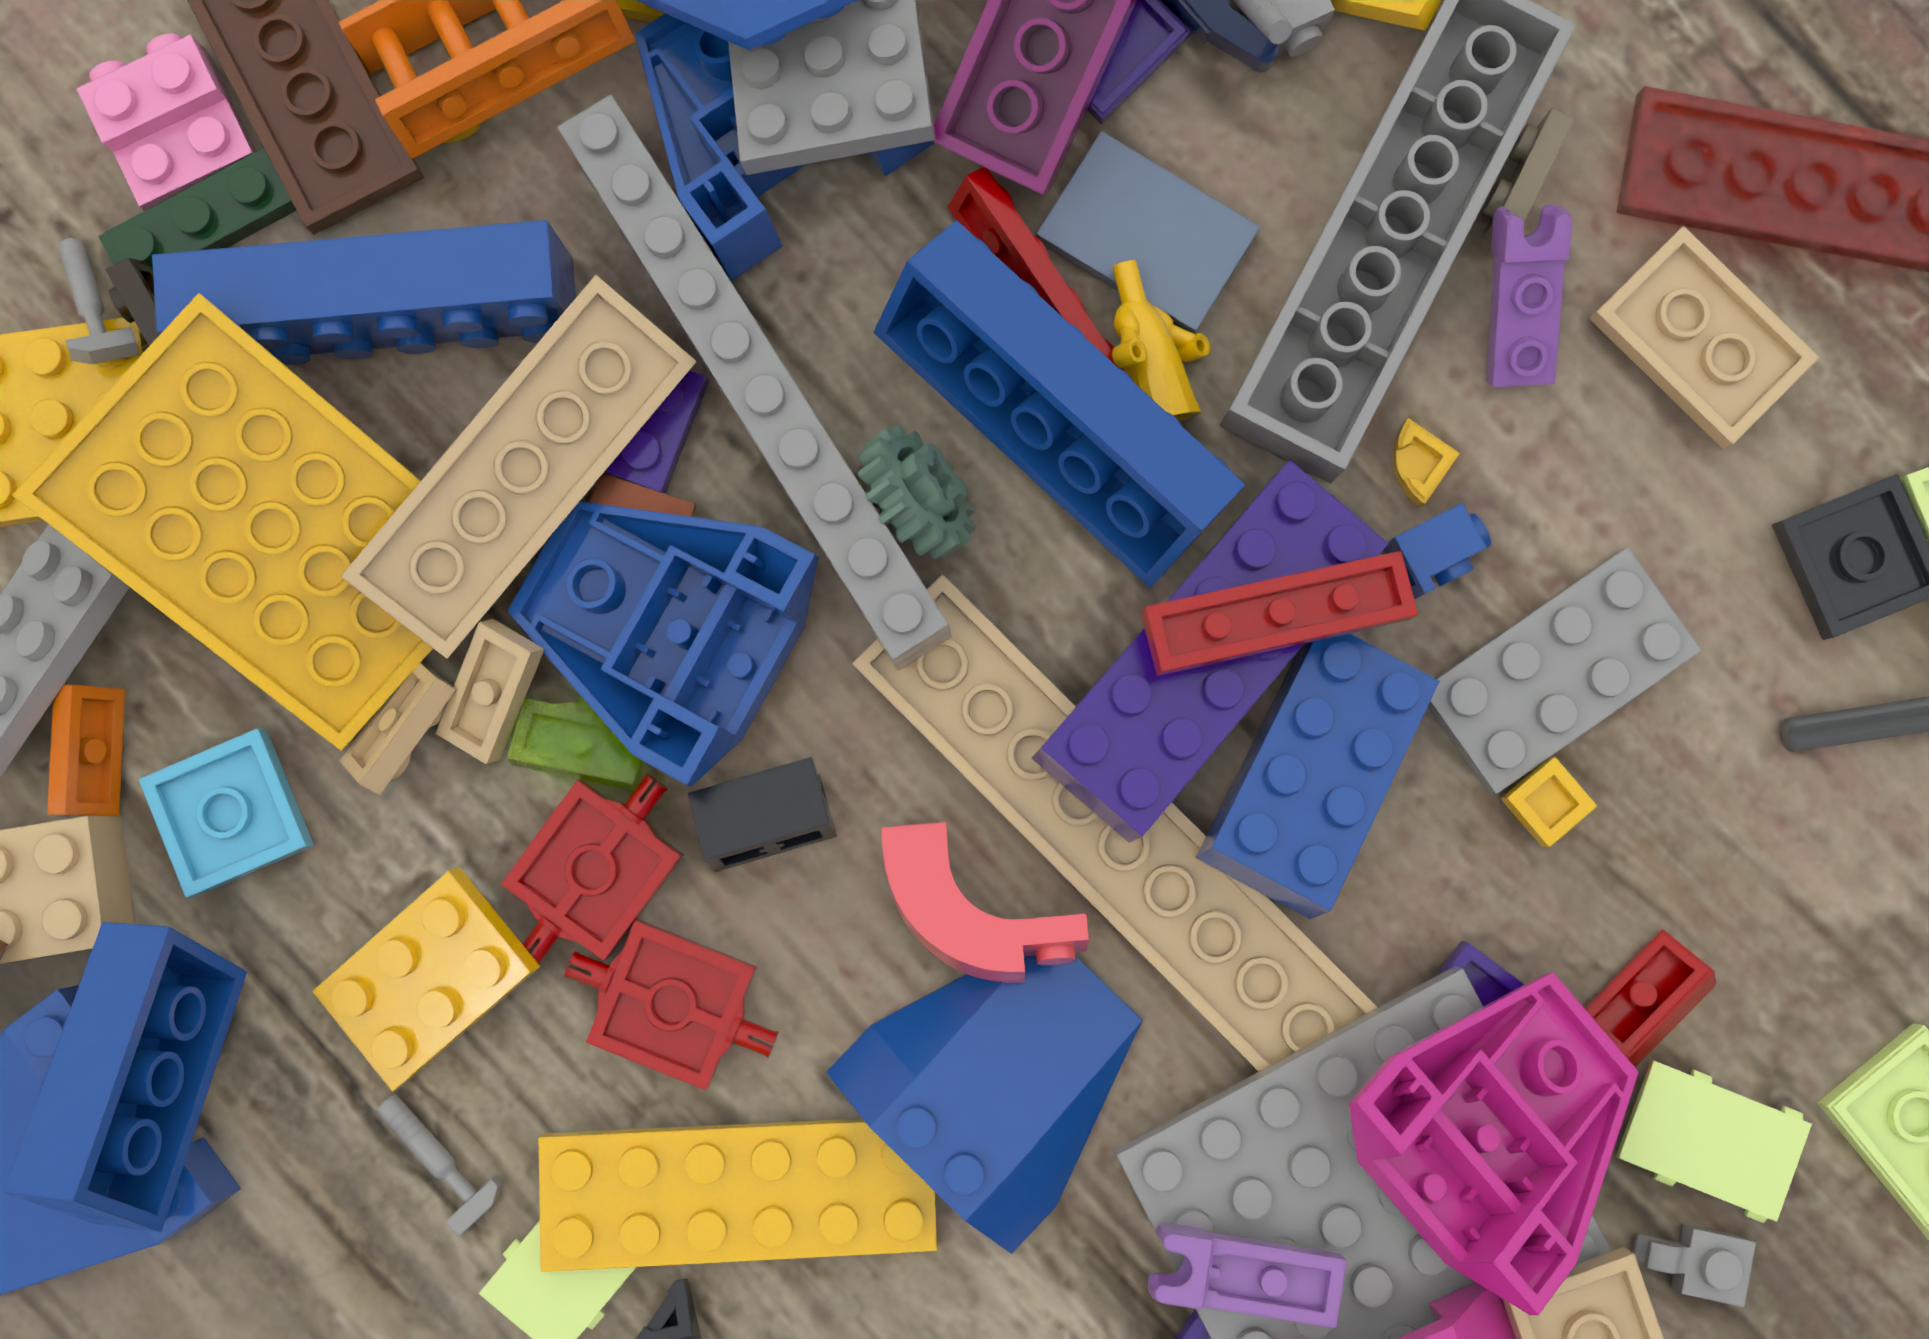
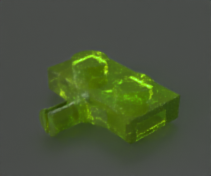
M581 695L578 702L551 704L525 698L507 756L508 761L513 766L633 791L637 788L644 762L630 753Z

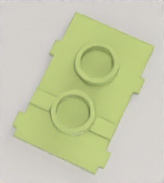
M1651 1060L1615 1157L1654 1172L1653 1179L1672 1187L1677 1181L1746 1209L1744 1216L1764 1223L1769 1218L1777 1222L1812 1124L1803 1120V1113L1786 1106H1783L1781 1111L1716 1086L1712 1084L1711 1076L1692 1069L1689 1075Z
M539 1220L522 1242L516 1238L503 1253L506 1261L478 1294L532 1339H577L586 1327L593 1330L606 1313L602 1308L636 1267L541 1272Z

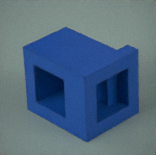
M1461 503L1388 541L1389 544L1384 548L1383 552L1384 554L1402 552L1415 600L1436 589L1431 579L1432 576H1434L1440 587L1473 570L1474 568L1468 558L1490 547L1491 539L1482 520L1475 513L1469 514L1464 504Z

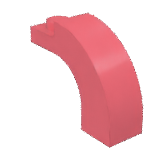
M946 822L881 827L885 871L898 912L915 938L931 954L945 964L976 978L1004 983H1025L1024 957L1036 956L1037 964L1058 965L1075 961V952L1087 951L1089 942L1087 914L1004 919L987 914L970 903L961 893L952 876Z

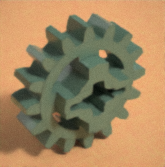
M897 425L892 430L888 427L864 445L865 449L858 454L857 458L865 466L858 472V476L870 485L865 496L873 506L881 510L880 521L883 524H891L893 534L897 536L899 542L903 543L904 541L911 540L916 554L922 556L929 551L934 560H939L944 555L948 557L971 540L969 534L976 530V525L969 516L975 512V508L965 500L967 498V488L964 481L955 476L953 473L954 466L951 462L944 461L942 451L934 444L926 443L923 445L919 433L915 430L907 435L901 425Z

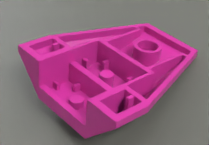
M1546 973L1389 1056L1349 1103L1357 1161L1445 1264L1525 1313L1539 1315L1577 1263L1639 1072L1555 973Z

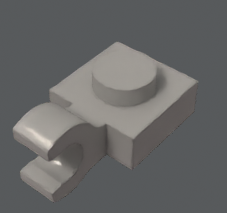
M1684 1223L1682 1224L1679 1242L1635 1233L1632 1252L1635 1254L1636 1260L1644 1262V1267L1673 1274L1671 1288L1685 1295L1740 1307L1745 1306L1756 1242L1744 1236Z

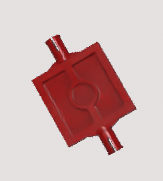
M648 773L644 775L643 780L625 804L608 799L584 780H577L500 884L525 902L535 919L539 921L522 943L539 965L559 936L579 942L603 961L609 959L633 926L634 921L640 917L683 858L684 854L658 836L649 821L646 820L651 810L668 790L663 783L657 782V779Z
M639 919L634 921L623 951L612 961L610 966L575 951L568 962L573 965L566 967L564 977L599 989L598 1013L586 1043L703 1090H707L710 1087L721 1057L733 1043L769 1058L774 1047L772 1044L776 1042L779 1034L778 1031L770 1030L743 1019L745 1015V996L757 966Z

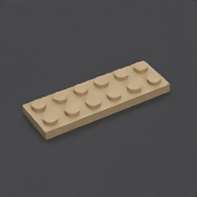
M595 275L344 571L341 577L448 659L697 361L600 277Z

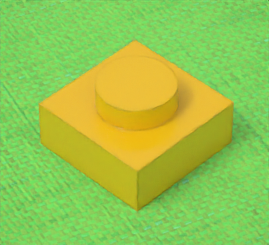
M1549 757L1500 798L1541 847H1551L1597 807L1595 802L1556 757Z

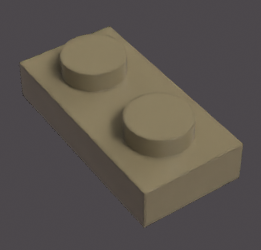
M1552 108L1537 127L1530 124L1524 127L1509 155V159L1518 163L1510 180L1499 179L1483 208L1482 213L1490 216L1491 219L1481 238L1492 242L1493 215L1498 207H1506L1512 214L1519 216L1525 222L1575 120L1574 118Z

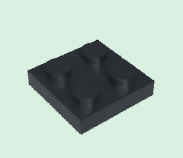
M1898 474L1772 524L1822 640L1837 637L1929 599V543Z

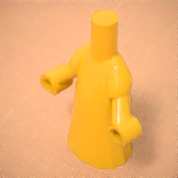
M1128 260L1114 265L1112 269L1121 300V305L1116 310L1113 321V328L1121 339L1120 345L1114 347L1112 352L1114 363L1118 367L1124 368L1138 387L1166 412L1172 414L1179 422L1200 415L1202 411L1193 394L1182 360L1184 362H1193L1208 356L1211 350L1208 338L1202 333L1195 334L1174 325L1173 319L1165 311L1147 301L1136 260Z

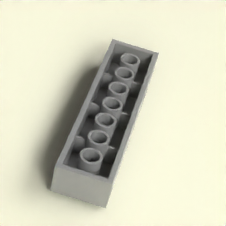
M1530 0L1442 1L1221 421L1220 427L1286 461H1293L1301 469L1330 484L1345 471L1576 26L1575 23Z

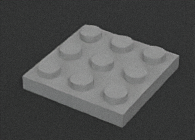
M857 0L844 6L843 10L835 16L816 19L788 32L783 39L774 44L760 45L751 50L728 41L740 163L746 175L936 140L917 0Z

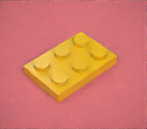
M457 867L447 871L312 992L393 1092L406 1084L540 968V965L463 870Z

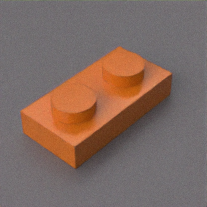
M70 684L63 685L54 698L47 815L119 816L125 689Z

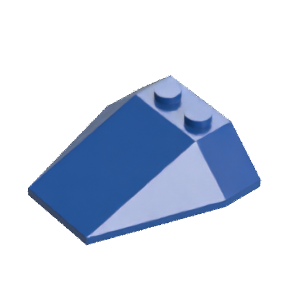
M579 501L547 540L510 605L508 613L537 645L544 648L543 653L632 755L685 785L692 787L744 738L805 627L819 557L761 526Z
M1036 956L1024 957L1025 983L995 982L965 974L871 1024L826 1072L866 1124L964 1221L1011 1254L1057 1206L1142 1022V1019L1077 956L1073 962L1058 965L1037 964Z

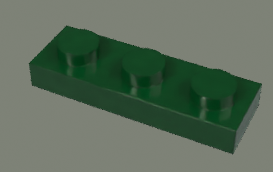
M263 147L98 237L113 265L126 258H133L148 262L153 270L152 255L228 248L297 210Z

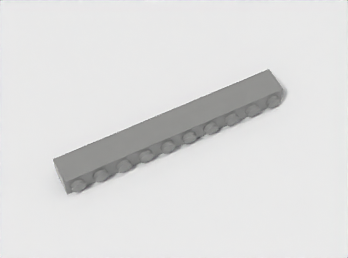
M612 94L557 126L574 158L896 669H902L952 637L950 626L887 526L880 521V515L875 507L867 500L866 493Z

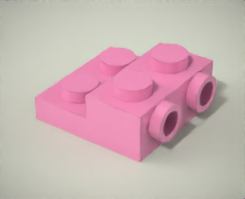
M174 33L155 37L146 46L148 55L127 65L117 60L103 62L90 71L89 78L91 82L76 88L102 144L114 153L138 206L144 211L256 152L210 54L191 34L184 38Z

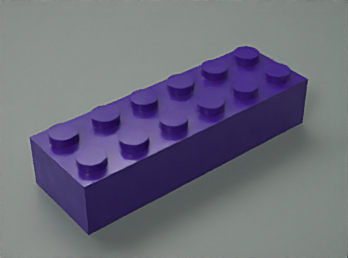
M1289 460L1166 602L1379 556L1389 543L1293 461ZM1144 627L1031 759L1130 843L1144 836L1304 644L1157 676Z

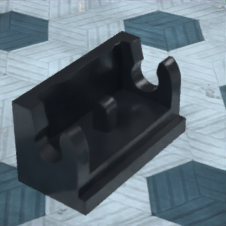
M812 757L687 793L704 861L715 872L838 837L820 774L817 773Z

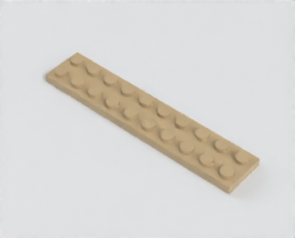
M943 574L927 591L950 626L952 635L950 639L900 670L896 669L878 639L852 663L1258 1072L1378 1008L1267 896L1196 859L1195 857L1206 836L1172 802L1143 837L1128 843L1031 759L1076 706Z

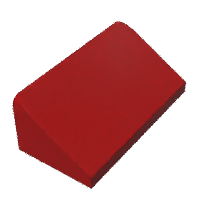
M1662 929L1585 1007V1010L1632 1065L1636 1067L1715 987V971Z

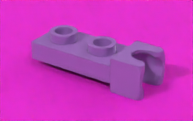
M1555 204L1545 205L1540 212L1538 227L1527 236H1524V222L1519 216L1512 214L1509 209L1503 206L1498 207L1494 212L1491 252L1495 256L1486 381L1492 387L1555 384L1565 260H1569L1572 231L1571 215L1562 206Z
M1166 1222L1160 1223L1156 1227V1234L1162 1240L1164 1247L1170 1252L1184 1255L1183 1264L1178 1271L1173 1273L1155 1272L1149 1276V1294L1156 1301L1188 1308L1202 1309L1207 1307L1330 1328L1337 1327L1347 1262L1340 1253L1206 1232L1203 1228Z

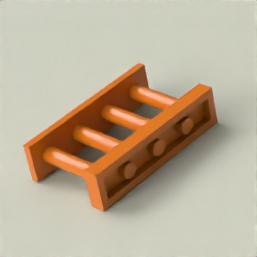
M379 0L338 22L371 74L385 67L395 89L376 98L375 101L382 116L411 159L636 42L616 0H563L529 18L520 0ZM496 9L507 30L473 47L463 26ZM441 38L451 60L417 77L407 55Z

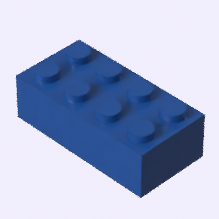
M1350 633L1305 643L1297 652L1195 858L1308 919L1330 912L1440 681Z
M102 922L68 1017L64 1022L63 1031L45 1080L39 1090L38 1099L23 1140L14 1158L13 1167L3 1193L94 1224L162 1232L247 971L171 927Z

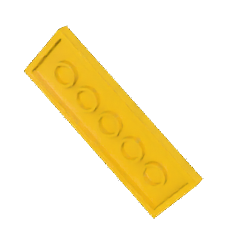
M862 1118L542 1133L538 1137L541 1272L937 1251L935 1191Z

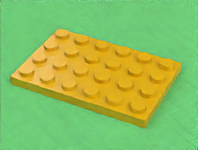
M198 293L12 494L19 502L340 751L344 749L433 649L341 577L344 571L421 480L201 293Z

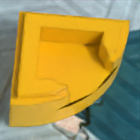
M1407 418L1397 432L1392 455L1395 476L1403 492L1419 508L1422 507L1460 453Z

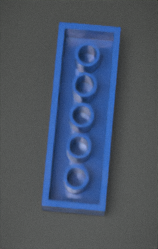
M547 220L152 255L157 333L161 334L198 293H201L285 365L308 363L310 355L334 353L335 357L341 359H364L373 356V349L397 347V351L402 353L423 354L434 351L436 343L460 341L461 346L467 348H488L496 346L498 338L523 336V340L527 342L538 343L576 298L573 258Z
M957 220L907 260L873 333L1151 588L1198 539L1246 484L1232 473L1220 458L1214 456L1185 430L1172 414L1166 412L1138 387L1125 371L1114 365L1091 344L1077 327L1067 322L1043 300L1030 284L1020 279L996 257L982 240L973 236Z

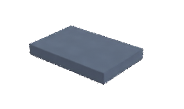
M1101 131L1038 230L1036 237L1048 249L1116 290L1118 288L1112 267L1120 262L1136 260L1147 301L1165 311L1173 319L1174 325L1196 333L1257 235L1260 226Z

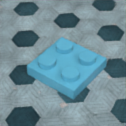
M254 729L138 779L186 898L200 896L314 846L267 729Z

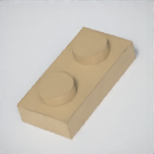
M494 619L479 622L453 688L456 691L447 702L435 734L485 764L500 760L544 648Z
M423 662L419 663L414 671L364 725L339 760L340 763L361 786L381 795L389 782L398 778L405 771L410 762L412 750L428 728L440 722L447 702L456 689L433 668Z

